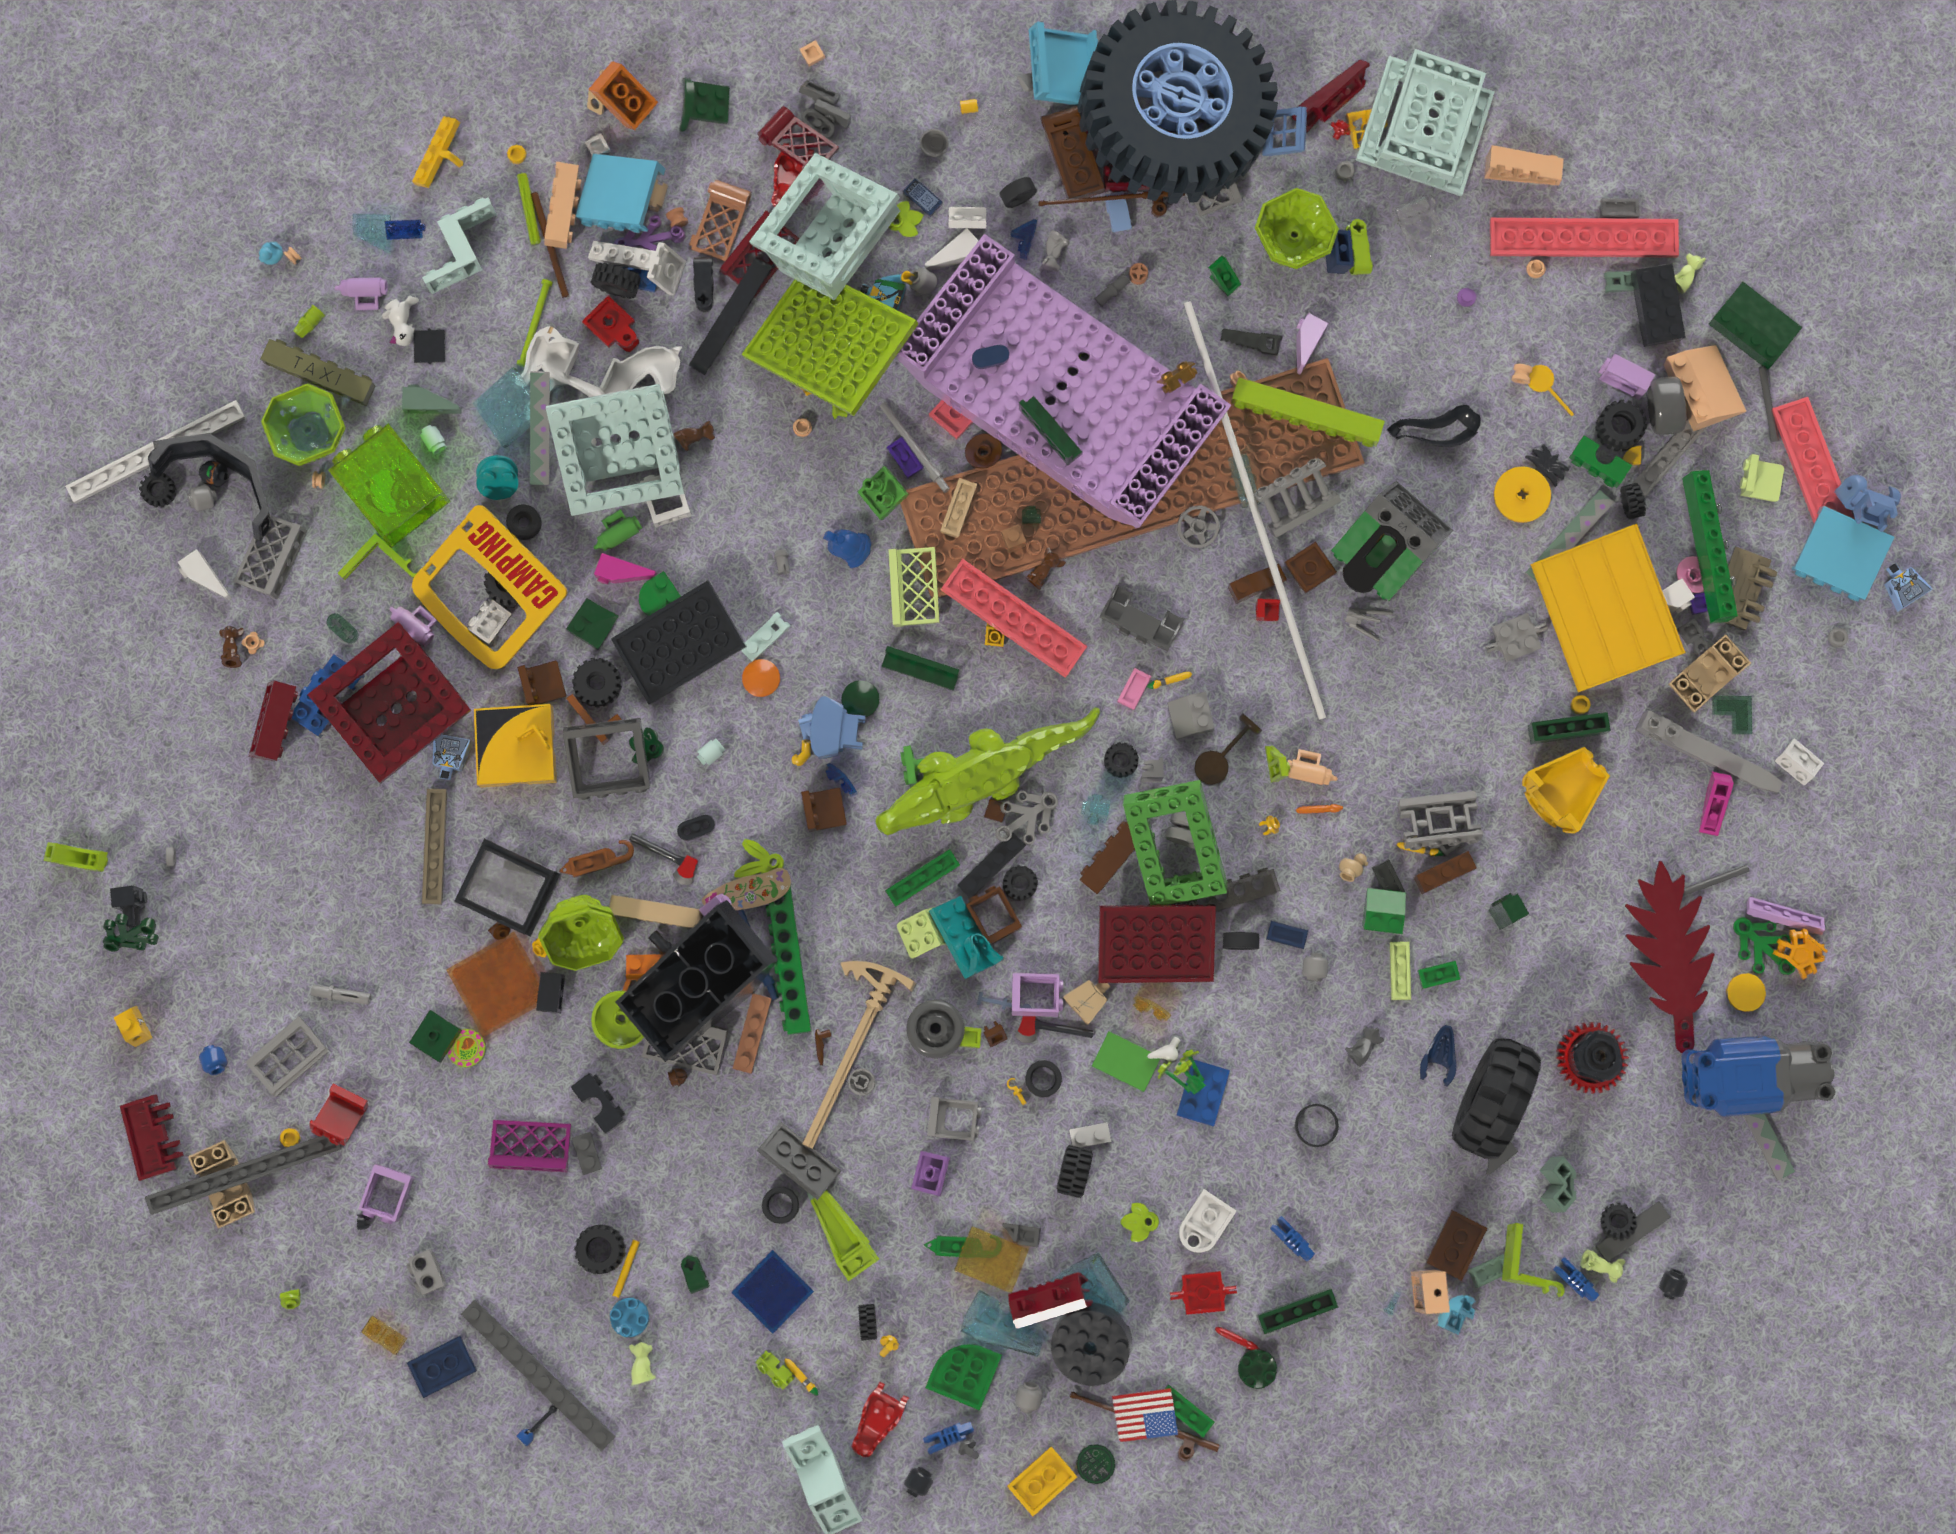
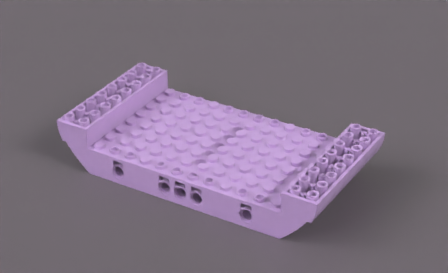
M985 234L917 319L918 326L896 356L898 361L905 366L926 390L940 400H943L950 407H953V409L967 419H970L977 426L1108 518L1132 525L1135 528L1141 527L1231 407V404L1202 384L1194 388L1189 383L1183 384L1181 379L1178 380L1181 387L1171 393H1164L1162 390L1164 385L1156 381L1161 379L1162 374L1170 371L1169 369L1015 263V255ZM995 345H1004L1008 348L1009 360L1003 365L978 369L972 363V355L978 349ZM1087 353L1090 358L1087 361H1082L1079 359V355ZM1070 368H1076L1078 374L1071 376L1067 371ZM1060 382H1064L1067 385V388L1063 391L1058 390L1056 387ZM1034 396L1081 449L1083 454L1067 466L1021 413L1019 402L1022 399L1027 402ZM1048 397H1053V398H1055V400H1056L1055 404H1053V405H1048V404H1046V402H1045L1046 398H1048Z

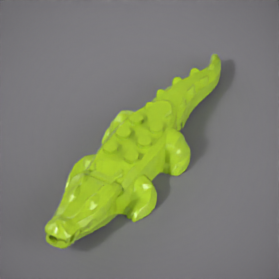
M1093 708L1086 717L1079 721L1033 729L1017 736L1010 743H1004L1000 735L993 729H980L969 736L970 751L957 758H954L947 752H933L927 755L917 766L920 772L923 773V779L910 787L889 809L876 817L875 821L878 830L885 835H891L900 830L923 826L941 819L942 824L963 821L972 813L974 803L989 796H992L996 801L1012 796L1018 791L1020 786L1019 776L1026 769L1043 760V757L1064 745L1071 744L1086 735L1096 723L1100 715V709Z

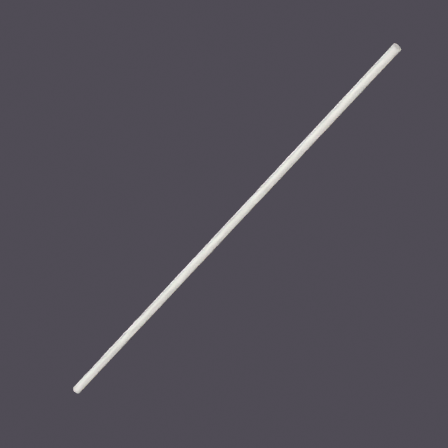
M1191 301L1186 302L1184 306L1212 392L1222 398ZM1226 413L1221 420L1320 720L1326 718L1229 416Z

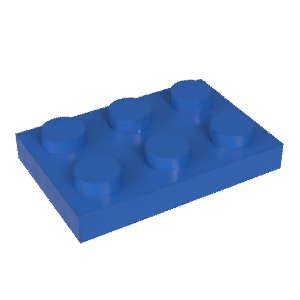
M1194 1060L1200 1074L1205 1079L1203 1082L1206 1086L1195 1095L1191 1091L1188 1093L1184 1089L1176 1116L1214 1127L1230 1070ZM1191 1065L1189 1073L1193 1076L1196 1073Z

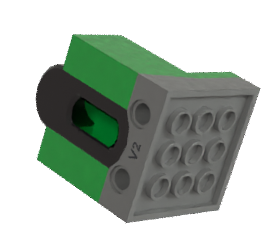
M1395 481L1374 499L1331 551L1337 560L1345 562L1342 575L1349 588L1360 593L1370 592L1375 589L1382 599L1389 601L1454 530L1399 482Z

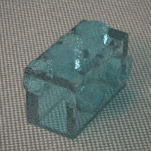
M1092 794V797L1088 796L1087 801L1083 800L1081 814L1084 815L1083 820H1087V824L1098 825V823L1106 824L1111 800L1103 799L1104 796Z

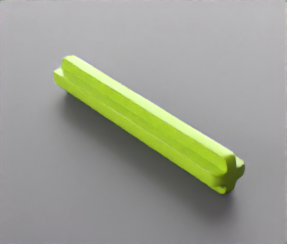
M520 173L517 175L530 243L532 245L540 244L541 240L528 176L526 173Z

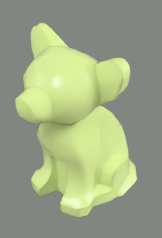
M1687 254V265L1682 267L1681 271L1675 275L1679 293L1684 294L1693 283L1695 271L1704 266L1705 257L1701 258L1697 255Z
M1586 1250L1582 1255L1580 1266L1588 1271L1594 1270L1599 1273H1608L1609 1279L1616 1283L1623 1274L1622 1266L1626 1261L1618 1259L1610 1264L1605 1259L1600 1258L1597 1253Z
M642 1342L635 1346L629 1345L630 1351L636 1357L631 1370V1385L656 1379V1376L651 1373L650 1360L648 1358V1354L652 1351V1345Z

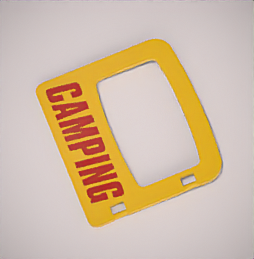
M482 505L472 508L466 515V518L454 529L424 567L418 571L412 581L414 594L434 618L463 647L491 669H500L506 666L568 594L567 588ZM470 521L473 526L467 532L463 527ZM459 549H462L483 566L510 593L526 613V619L498 651L492 650L469 631L430 587L431 581ZM433 564L436 569L430 575L426 570Z

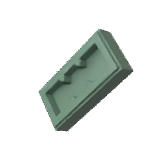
M1503 1254L1468 1270L1476 1288L1502 1277Z

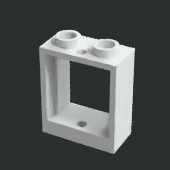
M649 475L644 477V480L640 481V483L660 480L661 477L660 475ZM685 494L680 495L683 507L656 515L652 500L646 501L655 527L692 516Z

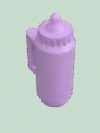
M348 278L347 280H341V284L335 286V290L341 291L343 296L355 297L356 310H379V297L387 295L388 287L387 280H382V278ZM359 297H375V302L360 303Z
M422 605L413 613L402 607L397 609L390 607L389 610L392 612L391 620L395 624L400 622L419 645L427 646L433 640L435 635L432 633L431 628L437 623V620ZM418 613L430 622L427 626L416 617Z

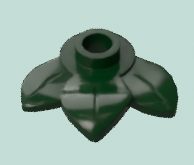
M646 727L643 737L648 763L651 759L659 758L663 754L664 746L658 740L657 732ZM631 737L629 739V745L634 751H636L634 737ZM656 746V750L652 752V747ZM636 752L632 758V762L637 764Z

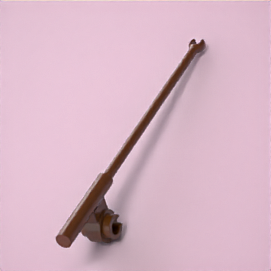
M1149 191L1137 194L1051 201L1041 200L1038 202V205L1045 206L1134 198L1147 199ZM1162 191L1156 201L1152 200L1151 213L1153 216L1161 217L1166 213L1167 207L1163 198L1168 197V192Z
M1073 1391L1070 1394L1072 1399H1078L1115 1413L1114 1407L1083 1397ZM1177 1429L1178 1435H1175V1437L1183 1440L1177 1453L1181 1461L1187 1462L1194 1456V1444L1215 1452L1218 1451L1219 1444Z

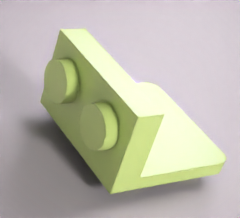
M1751 454L1743 463L1744 477H1742L1740 482V496L1777 502L1780 497L1784 467L1779 464L1759 461V455Z
M932 908L925 909L897 924V929L910 958H916L936 947L946 945L929 912Z

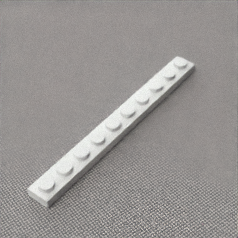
M235 400L158 440L206 433L214 435L245 419V416ZM153 442L66 485L72 501L77 504L148 468V455L154 449Z

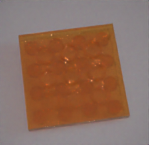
M515 932L446 969L483 1037L537 1007L540 976Z

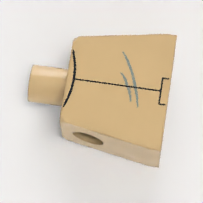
M1088 980L1066 994L1063 999L1088 1025L1107 1002L1103 993L1110 988V985L1108 983H1097L1094 985Z

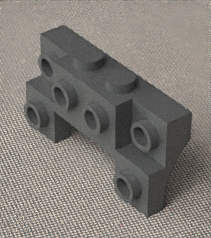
M1116 585L1100 614V618L1115 625L1121 634L1125 636L1130 634L1136 637L1135 640L1143 645H1146V643L1153 644L1168 652L1185 618H1181L1167 610L1161 622L1128 605L1134 593Z

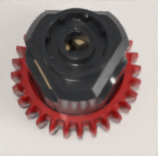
M1589 1022L1588 1027L1586 1023H1582V1029L1575 1025V1032L1569 1029L1568 1033L1570 1036L1563 1035L1562 1037L1566 1041L1558 1043L1563 1046L1562 1049H1556L1557 1052L1561 1053V1056L1555 1058L1561 1060V1063L1556 1066L1563 1067L1559 1074L1567 1075L1563 1080L1567 1081L1570 1079V1087L1577 1084V1091L1582 1087L1583 1093H1587L1588 1089H1590L1591 1094H1595L1596 1088L1599 1093H1603V1087L1609 1091V1084L1615 1087L1617 1084L1614 1080L1621 1081L1622 1078L1619 1074H1625L1626 1072L1622 1069L1623 1067H1628V1064L1623 1063V1060L1629 1059L1628 1056H1623V1053L1628 1051V1049L1621 1048L1625 1042H1618L1621 1035L1614 1036V1029L1608 1032V1025H1605L1602 1029L1601 1023H1597L1596 1027H1594L1593 1022Z

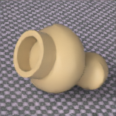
M1358 853L1355 855L1354 860L1342 859L1339 863L1340 877L1345 881L1353 882L1355 878L1361 876L1363 866H1368L1366 856Z

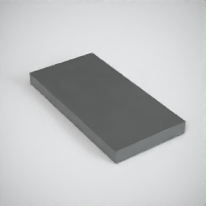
M780 1122L758 1148L757 1152L818 1200L842 1170L816 1149L803 1145L804 1140Z

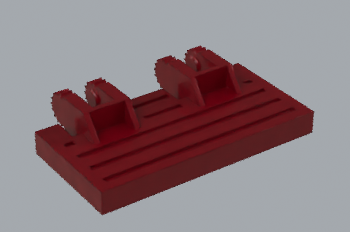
M157 1094L120 1105L139 1181L176 1170L175 1162H166L184 1156L183 1152H176L172 1155L167 1153L168 1148L180 1145V1140L161 1144V1142L169 1139L165 1124H157L174 1119L173 1114H167L158 1118L157 1111L168 1109L171 1107V1104L169 1102L152 1107L153 1104L159 1103Z

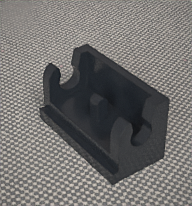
M540 973L536 1011L561 1014L565 984L564 974Z

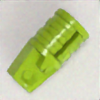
M312 304L311 308L300 318L293 331L300 338H303L308 332L310 333L314 330L315 326L326 315Z

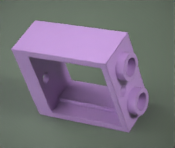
M1615 353L1611 359H1606L1598 372L1601 374L1599 380L1638 400L1648 390L1655 376L1654 373Z
M1013 973L1012 1016L1058 1017L1059 1011L1063 1009V999H1059V992H1063V980H1059V974ZM1020 983L1054 984L1053 1009L1020 1008Z
M374 1164L358 1209L363 1211L362 1215L374 1218L375 1215L382 1217L381 1221L392 1224L393 1221L399 1222L414 1177ZM379 1175L405 1183L394 1215L368 1206Z

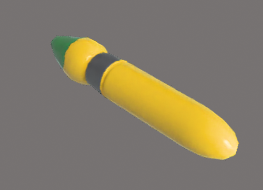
M1183 672L1160 680H1154L1147 687L1149 689H1157L1160 686L1188 679L1192 676V673Z
M1405 842L1397 843V847L1403 850L1430 854L1434 857L1443 856L1442 851L1437 848L1421 847L1418 850H1410V848L1405 849Z
M786 1358L784 1361L788 1369L810 1393L818 1396L816 1386L809 1381L794 1362Z

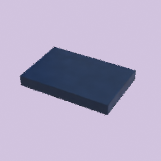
M461 1335L407 1362L423 1398L477 1372Z

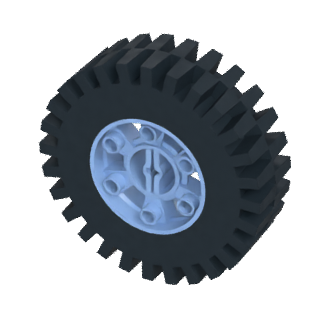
M1167 0L1160 13L1156 2L1146 4L1141 16L1134 9L1127 13L1123 23L1119 19L1114 22L1108 34H1103L1095 51H1093L1079 91L1081 95L1078 101V112H1083L1079 122L1081 132L1089 131L1085 142L1088 150L1099 149L1095 161L1102 169L1111 163L1113 167L1110 178L1118 183L1126 175L1130 178L1127 190L1134 194L1137 193L1141 185L1150 187L1147 196L1149 200L1156 201L1162 191L1168 192V203L1177 204L1184 193H1187L1189 203L1198 202L1205 191L1210 199L1217 196L1223 186L1228 190L1231 185L1237 182L1240 175L1244 177L1253 162L1256 161L1273 128L1274 122L1272 120L1278 107V102H1274L1278 92L1277 82H1269L1274 69L1271 62L1261 64L1266 52L1261 43L1249 49L1253 33L1246 27L1236 36L1233 30L1237 19L1231 15H1228L1222 25L1214 22L1218 8L1209 5L1203 17L1197 16L1198 2L1188 0L1183 11L1178 12L1177 0ZM1162 70L1164 74L1156 78L1153 72ZM1208 89L1213 94V97H1215V99L1208 98ZM1137 96L1152 98L1151 106L1142 110ZM1200 117L1213 127L1199 133L1194 121ZM1163 129H1166V130H1168V131H1174L1175 134L1170 133V132H1167V131H1165V130H1163Z

